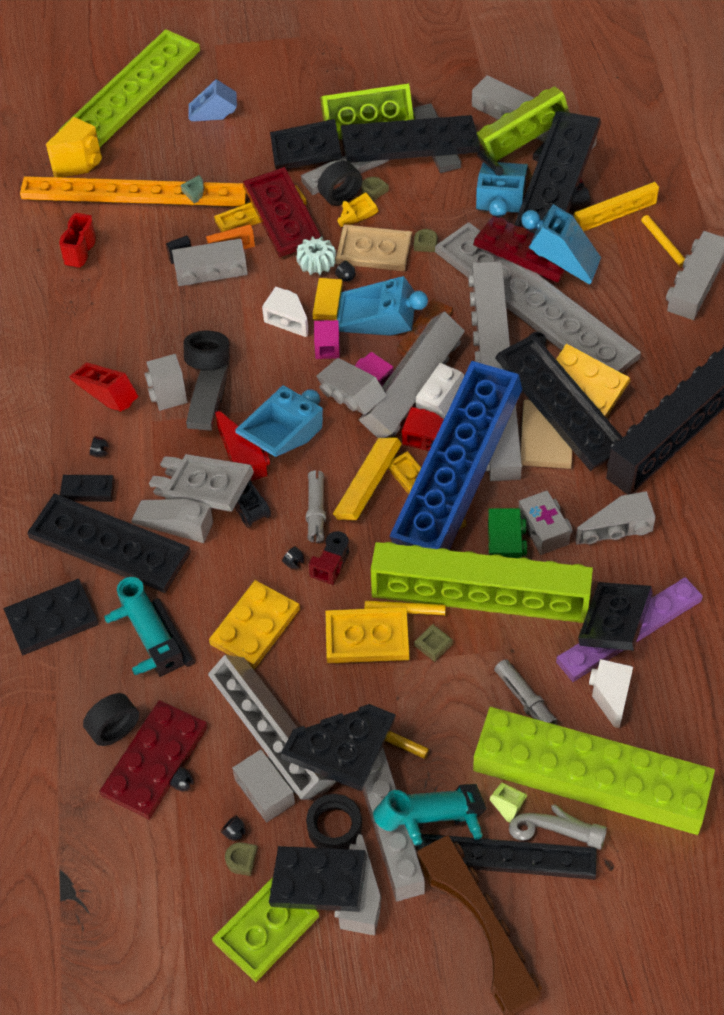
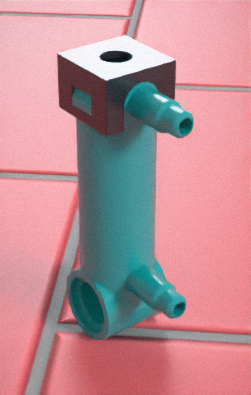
M127 577L121 580L117 585L121 607L111 611L104 618L106 623H110L128 616L145 646L150 658L132 667L134 675L145 673L155 668L158 676L162 677L183 667L184 662L181 651L175 640L167 632L147 596L141 580L136 577Z
M477 784L459 785L455 791L406 794L401 790H392L374 809L373 817L376 824L386 831H393L399 825H405L413 844L420 845L422 838L417 823L454 820L456 825L467 824L474 839H481L483 834L478 818L487 808Z

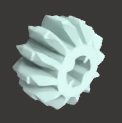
M312 236L310 241L304 239L303 243L298 245L297 263L302 272L308 271L310 276L314 272L321 275L322 271L329 273L330 267H334L336 250L330 240L324 241L323 237L314 239Z

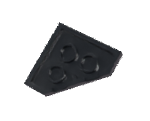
M367 704L358 707L357 711L345 715L340 713L322 719L319 724L307 728L305 726L298 727L292 730L281 752V759L362 792L393 726L396 714Z

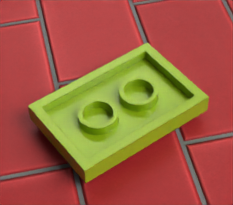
M273 877L212 938L213 943L255 982L319 918V913L315 909L271 907L269 897Z

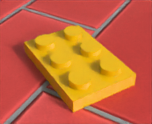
M568 344L564 346L556 359L607 418L630 383V378Z
M255 580L210 637V645L228 655L244 657L255 670L298 613L300 605Z
M407 607L325 611L327 663L409 660Z

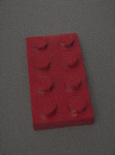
M285 167L243 181V188L279 258L297 252L298 245H301L304 239L310 241L312 236L314 239L321 237Z
M493 216L474 239V246L557 283L566 273V270L545 257L537 255L529 248L535 235L534 233L529 232L523 227L513 225L503 218Z
M158 700L101 787L100 795L150 820L171 787L170 782L178 769L184 766L207 730V722Z

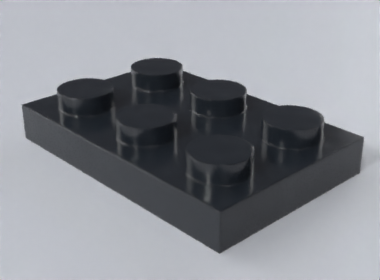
M335 119L270 132L276 170L283 167L287 170L342 158Z
M79 578L3 608L22 656L99 625Z
M598 582L578 636L579 645L634 651L653 595L652 586Z
M278 846L269 897L270 906L359 912L367 860L366 851Z

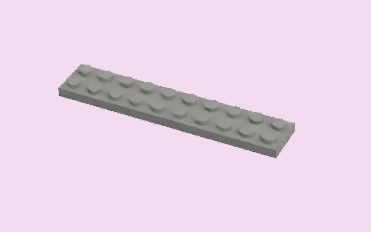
M468 222L435 246V253L466 277H468V273H472L473 263L502 262L506 308L536 331L543 333L546 339L562 350L568 344L620 373L640 359L641 352L537 273L474 246V239L480 230Z

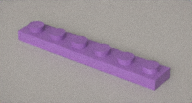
M686 577L651 598L637 642L702 601L703 596ZM578 643L559 655L556 663L574 682L592 671V668L598 667L600 659L608 661L623 650L580 646Z

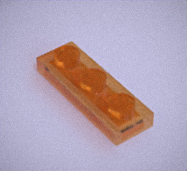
M432 299L412 326V331H408L397 346V354L405 356L431 319L444 311L451 317L453 315V307Z

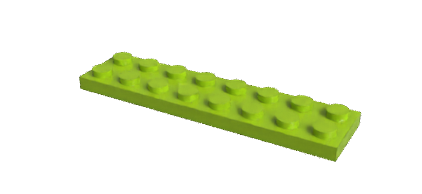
M165 29L73 117L95 126L99 147H101L200 51L199 44ZM68 120V121L59 129V131H60L70 120Z

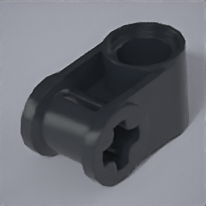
M249 480L243 491L245 494H241L234 507L247 528L252 527V523L264 517H271V511L267 502L260 496L251 480Z

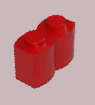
M76 212L69 219L68 229L61 235L59 241L64 265L80 268L86 263L88 251L96 242L92 215Z

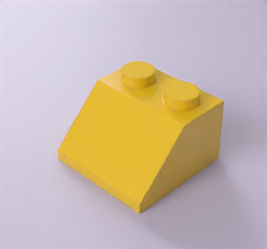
M73 117L46 143L55 178L89 173L102 160L95 126L76 117Z

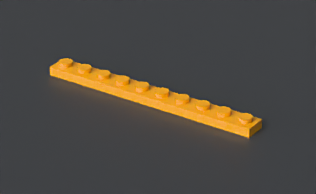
M24 177L20 190L21 199L242 206L246 204L247 199L243 183L203 182V196L195 204L181 191V185L185 182Z

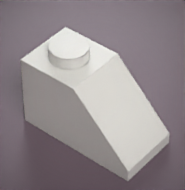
M275 287L262 306L264 322L307 337L309 334L308 320L297 294L290 290Z
M600 659L598 669L592 668L589 685L594 686L592 697L611 724L616 728H620L633 667Z

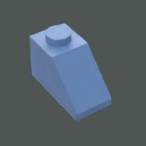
M216 79L189 103V120H223L227 115L232 114L237 107L236 91Z

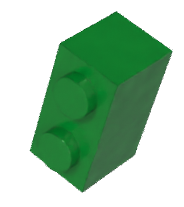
M488 508L489 555L496 554L516 559L526 557L527 541H522L521 534H526V520L521 519L520 508Z

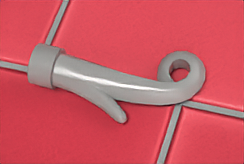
M557 805L551 806L552 811L557 816L524 813L517 815L509 824L510 834L513 838L520 841L530 839L535 833L536 826L587 843V846L599 850L603 847L607 831L605 826L595 823L591 825L570 816ZM526 825L528 829L521 831L518 828Z

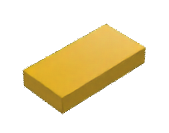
M319 278L313 308V319L330 321L337 319L343 286L341 279Z

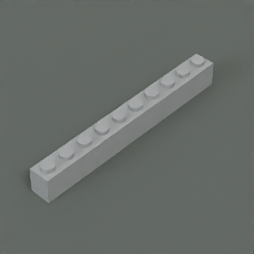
M502 262L473 263L472 273H468V286L473 287V292H470V307L475 306V311L471 312L472 326L477 328V331H473V345L478 346V351H475V362L503 369L495 359L499 352L510 347ZM516 405L486 471H489L490 481L521 479L522 464Z

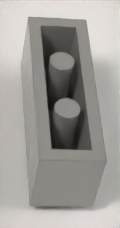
M241 239L172 250L178 286L248 275Z
M340 358L334 360L316 376L321 383L319 388L328 398L332 396L339 404L344 403L351 411L357 410L364 415L387 396L375 376Z

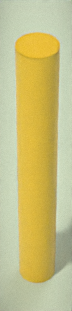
M649 215L644 216L641 220L642 223L678 266L682 268L685 260L683 255Z
M365 601L364 609L407 607L408 614L445 615L446 605L383 601Z
M391 731L385 740L423 759H426L429 753L428 748Z

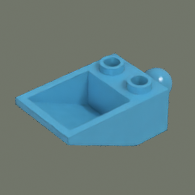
M483 162L477 182L476 209L487 210L492 216L497 218L504 216L506 212L519 213L524 200L528 164L497 162L504 169V173L498 176Z
M554 204L543 220H540V216L536 211H526L521 217L522 225L527 229H537L529 248L537 255L545 257L590 285L601 256L575 218Z
M404 276L341 292L336 319L339 320V332L391 336L412 331L414 311L424 309L428 304V297L423 291H414Z
M283 385L235 431L238 435L277 457L308 443L322 429L323 408L318 406L320 395L313 389H308L300 395Z

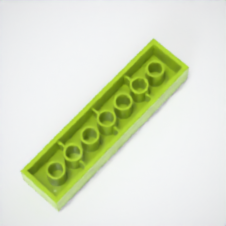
M376 542L371 565L372 598L423 604H443L446 607L584 623L590 600L593 567H585L581 564H559L554 561H533L528 558H508L496 554L482 555L471 551L457 552L445 548H423L419 545L405 546L392 542Z
M489 707L473 762V771L695 835L699 834L704 819L715 772L713 768Z

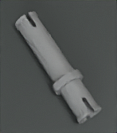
M316 470L308 474L307 538L310 542H314V535L316 534V543L324 540V522L326 521V512L324 511V473L318 471V478L316 479Z
M508 659L500 661L495 666L494 671L524 706L523 710L526 714L531 715L534 719L557 725L558 720L547 709L544 699L533 692Z

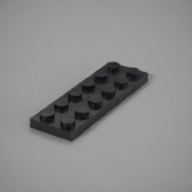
M562 111L556 112L514 225L525 228L522 225L521 217L528 210L536 211L540 216V220H543L553 204L569 213L601 125L600 118ZM534 228L527 230L535 234L537 229Z
M472 115L341 125L340 131L346 161L350 163L478 153L480 151V143Z
M535 334L497 354L495 357L497 362L504 370L519 374L524 394L590 471L609 460L610 446L615 440H621L623 437Z
M55 493L27 532L28 537L32 540L126 578L136 577L141 580L143 585L163 593L167 592L191 553L189 546Z

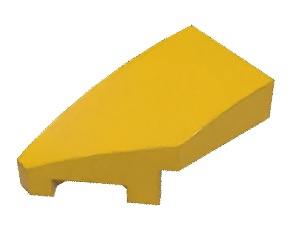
M365 192L349 203L347 201L343 202V211L341 217H338L337 222L340 227H343L344 224L352 225L375 215L379 210Z

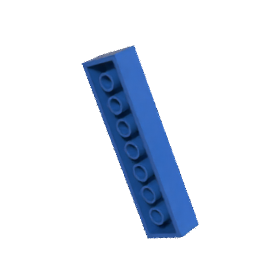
M471 361L389 537L392 543L450 550L522 392L519 374Z

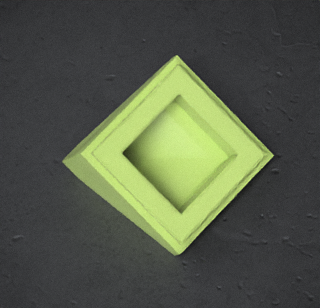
M501 783L491 795L490 801L506 821L510 823L517 816L527 795Z

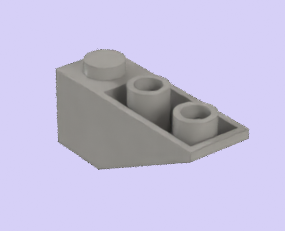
M647 491L620 496L578 526L576 545L584 543L593 544L607 539L617 540L624 536L644 535L652 532L655 514Z
M358 834L356 844H350L349 849L365 850L367 854L359 912L335 911V917L339 918L340 929L375 936L381 911V896L363 836Z

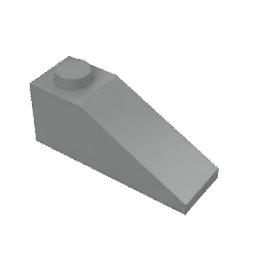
M189 499L141 500L131 522L132 524L204 543L212 527L213 518L210 505Z

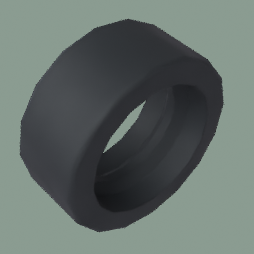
M341 160L331 164L322 172L318 179L317 188L328 203L338 206L342 205L344 201H350L358 193L363 179L361 173L349 161ZM347 177L339 187L333 189L341 179Z
M211 330L197 331L186 336L183 341L184 361L195 369H217L227 364L230 359L229 339L220 332Z
M111 694L101 699L87 712L83 720V727L97 745H111L121 740L135 727L139 720V711L126 694Z
M340 794L324 795L314 801L308 809L306 818L309 838L315 847L349 849L350 844H356L358 834L361 835L362 818L360 809L352 799ZM329 810H342L351 818L352 824L349 832L336 838L322 835L317 827L319 816Z

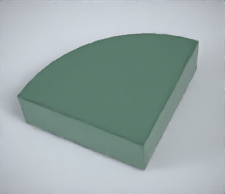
M200 175L181 185V191L194 204L201 199L204 193L203 180Z

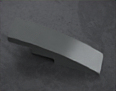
M229 361L217 369L200 370L187 416V429L212 430L215 412L218 411L219 404L222 403Z

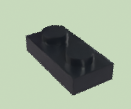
M63 475L60 496L77 502H112L115 484L114 475Z

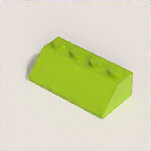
M409 83L320 97L323 121L335 119L339 140L342 139L341 125L414 120Z
M555 86L546 89L531 101L522 103L519 108L511 113L504 114L491 125L484 126L476 134L486 153L495 161H498L550 130L557 111L570 113L565 95Z

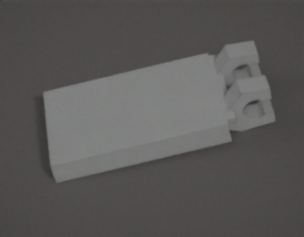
M185 454L182 460L176 457L165 456L160 465L163 468H167L165 474L172 478L153 476L149 485L150 487H156L153 491L155 495L165 497L166 499H189L208 504L211 508L233 511L254 470L248 464Z

